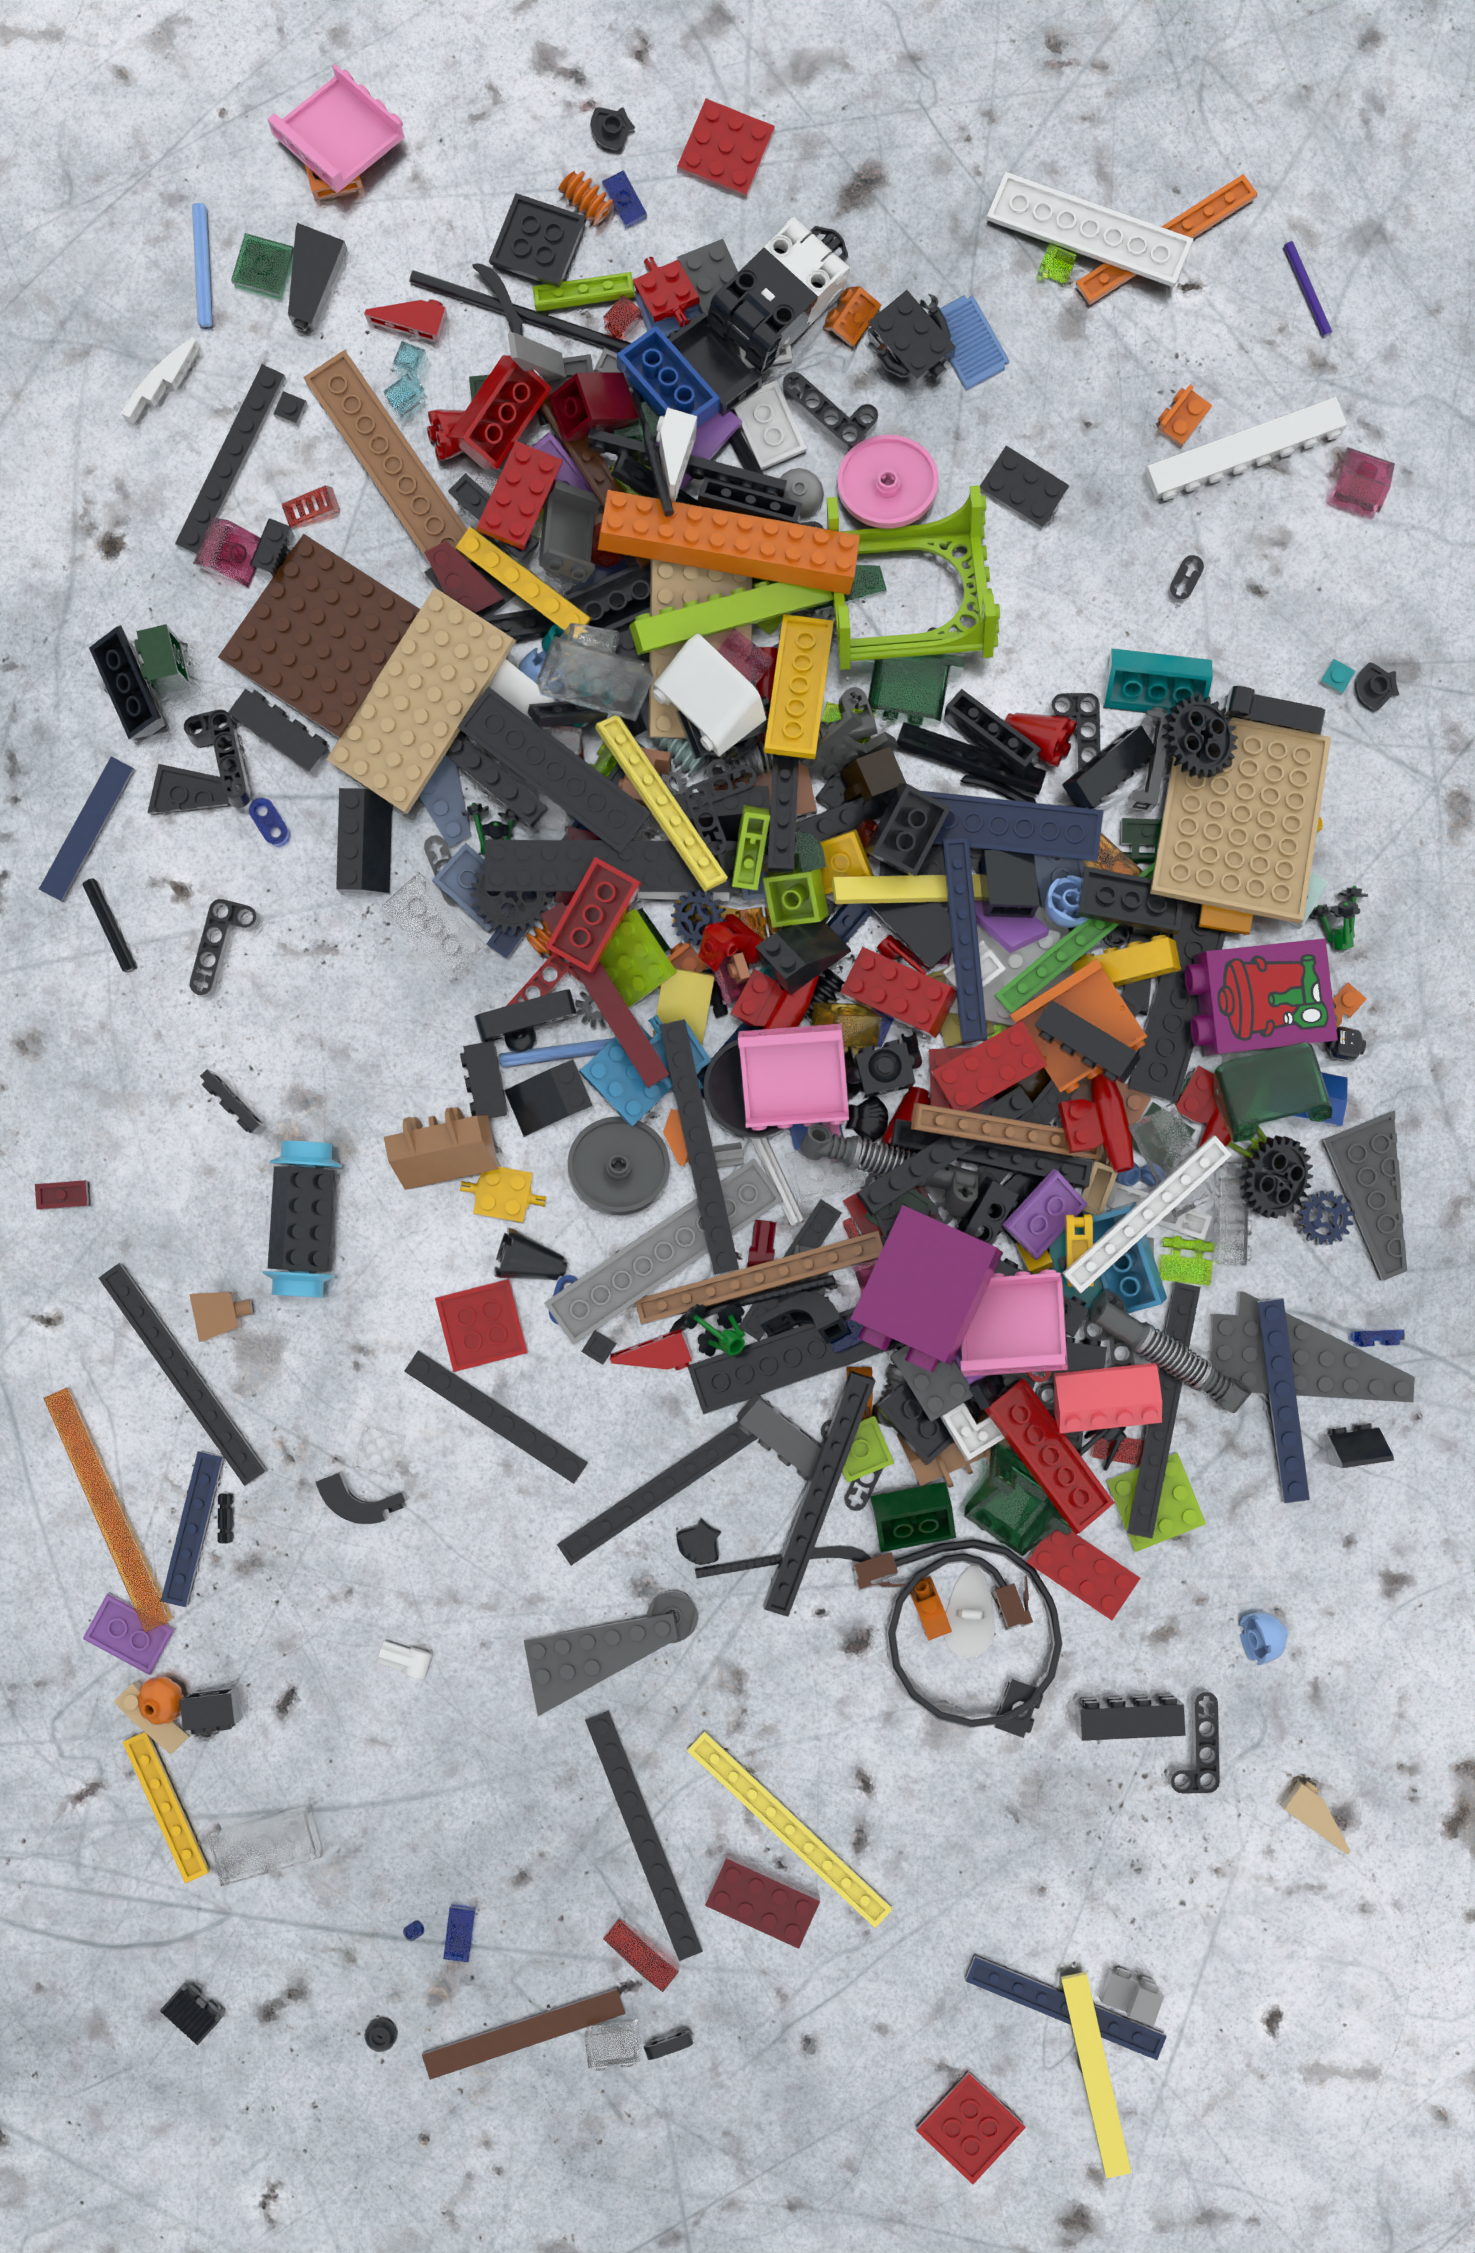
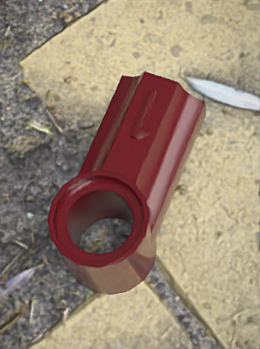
M755 1220L747 1268L774 1260L775 1249L773 1247L777 1222Z

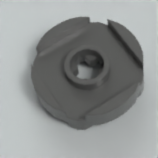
M667 1591L660 1593L650 1603L647 1617L670 1613L671 1610H676V1615L680 1616L679 1621L676 1620L679 1638L671 1643H677L686 1639L694 1632L698 1622V1612L695 1603L689 1596L679 1591Z

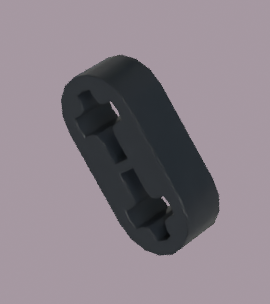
M1189 555L1182 561L1168 590L1171 599L1174 601L1183 602L1191 595L1204 569V563L1200 557ZM1192 562H1195V568L1198 571L1194 570L1190 577L1186 576L1188 566L1185 564L1190 565ZM1182 580L1186 581L1184 590L1187 594L1177 595V589L1174 586L1179 587Z
M685 2030L644 2045L643 2048L647 2059L653 2060L688 2048L694 2042L690 2031Z

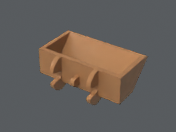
M450 1107L445 1110L446 1123L438 1124L436 1117L430 1116L428 1118L429 1127L422 1128L417 1117H406L403 1119L402 1133L384 1137L388 1162L405 1190L498 1169L488 1115L464 1118L460 1108Z
M972 1401L982 1413L975 1421L978 1424L989 1417L985 1410L980 1409L977 1402ZM896 1434L920 1486L943 1476L949 1488L954 1487L949 1473L965 1467L968 1475L973 1473L970 1464L984 1457L990 1469H994L996 1465L991 1454L1011 1446L1004 1438L974 1458L966 1461L955 1441H953L930 1464L924 1465L903 1438Z

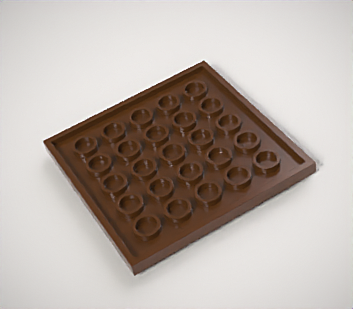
M303 533L276 572V576L269 582L218 658L336 737L341 738L420 609Z

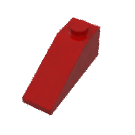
M429 299L428 302L417 300L366 309L364 313L368 322L438 343L448 315L446 307L441 302Z
M683 1328L611 1353L610 1355L612 1364L667 1370L675 1368V1370L684 1369L690 1365L689 1362L693 1359V1354Z

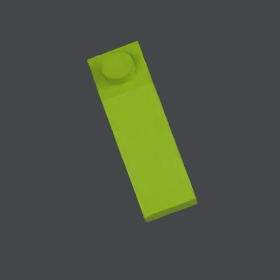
M743 805L732 887L758 890L770 821L769 809Z

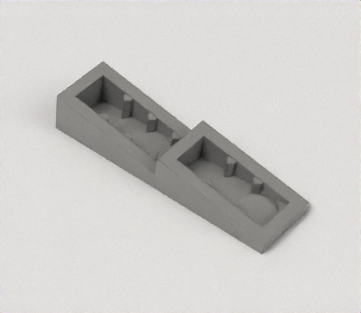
M508 333L511 358L524 371L535 369L546 381L566 377L561 352L517 333Z

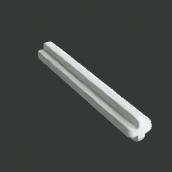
M767 1137L751 1139L771 1183L783 1199L780 1203L789 1223L796 1225L802 1222L804 1217Z

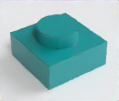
M1333 659L1320 682L1343 694L1355 670Z

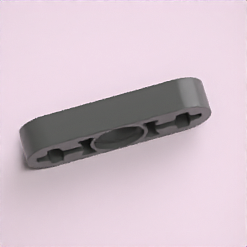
M433 835L426 839L424 850L436 876L439 866L447 864L452 856L446 841L441 836ZM433 841L443 845L440 848L441 856L447 855L448 859H440L435 864L432 860H437L435 852L429 851ZM440 889L442 896L448 905L458 906L451 898H448L447 895Z

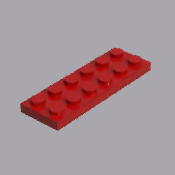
M1024 1378L1020 1379L999 1396L989 1408L984 1409L1075 1534L1082 1532L1115 1503L1067 1436L1059 1432L1056 1421Z

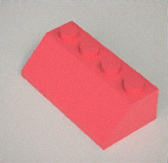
M1149 1363L1054 1373V1417L1059 1432L1069 1433L1162 1423V1396L1157 1364Z

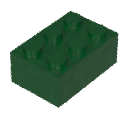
M164 624L136 631L138 639H135L134 643L138 655L141 654L144 664H140L143 679H146L148 684H151L152 688L156 689L161 695L190 688L180 640L168 625Z
M946 1482L870 1496L881 1553L956 1538L952 1504Z

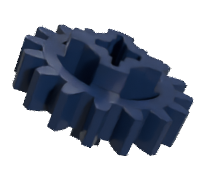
M698 890L697 895L695 892L689 891L688 897L685 895L679 897L681 904L676 903L673 905L677 909V913L671 914V917L676 918V922L672 924V927L679 928L677 936L685 935V943L693 939L694 946L700 945L703 939V931L707 925L727 921L726 918L721 917V913H724L726 909H719L718 905L721 903V900L713 901L714 894L712 892L705 896L703 890ZM694 901L692 908L689 911H685L687 906ZM698 914V916L702 917V921L699 922V919H695V915Z
M1321 1190L1318 1191V1197L1314 1194L1309 1195L1310 1202L1302 1201L1305 1209L1298 1210L1297 1213L1303 1215V1219L1297 1221V1223L1304 1224L1305 1228L1301 1230V1233L1309 1232V1241L1317 1238V1245H1322L1324 1240H1326L1328 1245H1333V1238L1341 1242L1342 1237L1340 1234L1349 1235L1350 1232L1346 1229V1226L1353 1225L1354 1222L1348 1220V1216L1354 1215V1212L1347 1211L1346 1209L1349 1207L1350 1202H1341L1343 1195H1338L1335 1198L1334 1191L1331 1190L1325 1196L1324 1191ZM1322 1201H1330L1336 1206L1332 1208L1326 1207ZM1311 1209H1313V1220L1309 1221V1214ZM1322 1212L1330 1214L1331 1217L1328 1218V1222H1321ZM1342 1215V1221L1339 1227L1337 1224L1338 1216ZM1323 1228L1327 1231V1233L1329 1232L1330 1235H1323L1316 1232L1315 1230Z

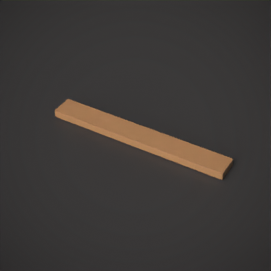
M919 1103L914 1104L912 1130L1100 1160L1102 1144L1091 1151L1069 1154L1064 1129L1060 1127Z

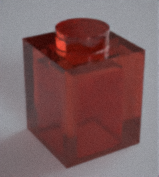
M622 295L603 316L604 324L606 325L604 327L611 336H618L624 340L642 320V310L626 296Z

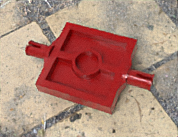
M649 257V260L646 258L644 264L649 272L633 279V284L654 323L664 318L675 317L680 327H684V324L686 326L689 324V320L684 312L689 307L700 303V299L679 260L658 267L653 257Z

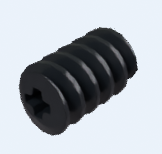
M830 969L823 971L825 977L819 975L817 981L819 985L816 984L810 1006L804 1015L805 1018L815 1025L818 1024L815 1015L825 1016L821 1008L831 1009L828 1000L837 1002L838 999L834 993H840L841 985L845 983Z

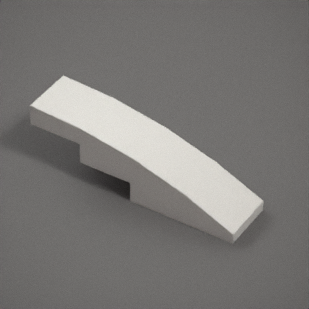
M191 337L147 375L121 411L125 420L134 424L146 403L155 407L167 386L174 390L177 389L200 348L196 339Z
M1114 1182L1106 1206L1115 1208L1132 1202L1138 1204L1149 1193ZM1178 1204L1157 1225L1206 1241L1214 1217Z

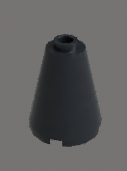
M507 1228V1233L503 1235L496 1260L500 1262V1268H494V1276L513 1279L558 1280L559 1276H564L567 1262L564 1261V1256L515 1229Z

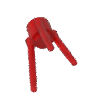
M888 935L877 946L880 955L891 960H896L901 956L922 974L926 975V971L920 965L931 970L914 952L905 947L892 935Z

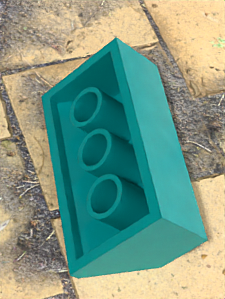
M1112 648L1107 671L1104 707L1141 712L1158 707L1166 709L1167 713L1170 714V708L1175 706L1176 702L1198 695H1202L1203 699L1209 697L1213 678L1212 660Z

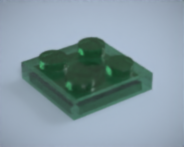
M245 233L232 275V284L281 297L294 247Z

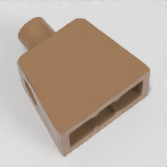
M234 1292L189 1294L199 1342L211 1340L240 1328V1317L253 1314L251 1300L247 1299L237 1302Z

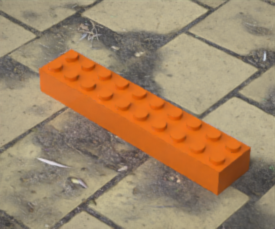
M612 490L607 491L598 550L850 594L855 577L860 535L673 501L671 503L674 514L666 517L660 499Z

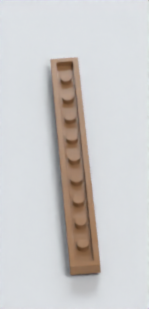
M880 1231L642 1297L635 1302L640 1323L644 1325L686 1313L689 1308L694 1307L696 1304H704L708 1307L878 1259L884 1247Z

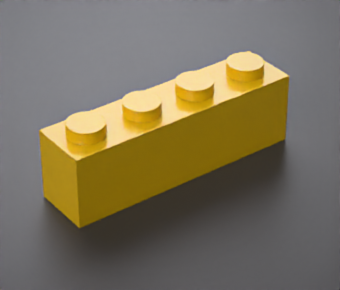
M1166 935L1154 936L1150 942L1143 944L1142 941L1131 942L1127 944L1128 948L1120 950L1117 947L1103 950L1104 954L1097 956L1085 954L1080 957V960L1072 964L1075 973L1097 959L1114 987L1180 971L1181 966L1176 941L1166 937Z

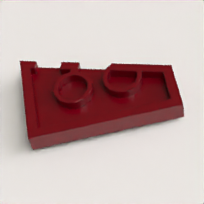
M447 541L424 552L444 593L473 613L504 598Z

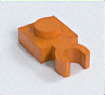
M1348 982L1333 997L1336 1028L1342 1023L1343 1014L1347 1018H1351L1367 999Z

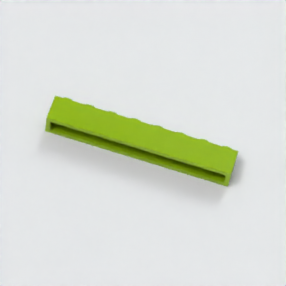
M769 581L755 584V589L746 591V588L742 587L732 590L730 596L722 597V594H716L707 597V602L699 604L698 600L684 603V608L675 610L674 606L659 610L660 614L651 617L650 613L636 616V621L630 624L629 627L637 654L641 655L685 643L697 633L702 637H707L780 617L783 614L787 615L824 605L834 598L831 591L782 582L770 584Z

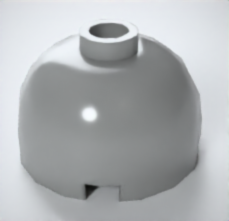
M802 468L791 469L780 477V479L787 480L784 498L803 503L800 520L809 519L817 514L824 498L823 485L817 475L810 470Z

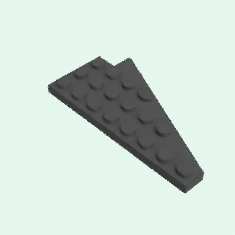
M1239 1291L1237 1315L1212 1314L1210 1361L1215 1365V1369L1223 1375L1242 1381L1251 1390V1393L1269 1394L1257 1301L1261 1300L1246 1292ZM1286 1313L1296 1396L1414 1402V1376Z

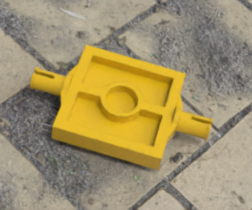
M499 1166L496 1170L481 1173L477 1183L461 1181L460 1191L474 1193L475 1195L474 1215L517 1223H524L525 1213L530 1204L545 1207L546 1203L543 1201L547 1199V1196L532 1194L531 1183L533 1173Z

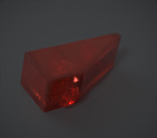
M618 1918L603 1938L639 1974L662 1992H664L679 1972V1965L620 1918Z

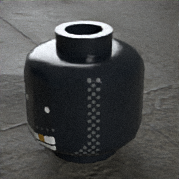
M1343 1026L1336 1028L1338 1040L1326 1042V1050L1330 1051V1055L1334 1059L1353 1062L1359 1055H1363L1366 1049V1040H1363L1362 1033L1357 1029Z

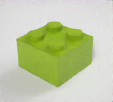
M819 865L794 868V873L770 872L763 878L772 928L820 922L829 914Z

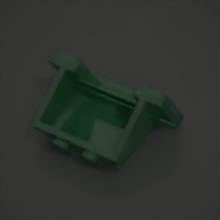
M937 654L863 660L874 663L868 694L872 713L881 714L884 719L897 721L898 717L908 719V723L922 725L923 722L940 724L949 675L961 677L966 658Z
M999 1442L993 1445L990 1452L989 1476L966 1504L964 1517L1021 1556H1024L1056 1529L1066 1536L1072 1532V1529L1019 1456Z

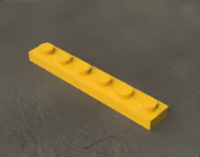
M473 527L468 528L455 547L575 639H578L592 618Z
M142 1732L123 1741L124 1748L184 1883L186 1884L210 1872L151 1737Z

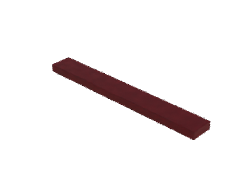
M563 902L541 914L552 934L566 910ZM570 962L647 1088L670 1076L602 964L599 962L594 973H590Z

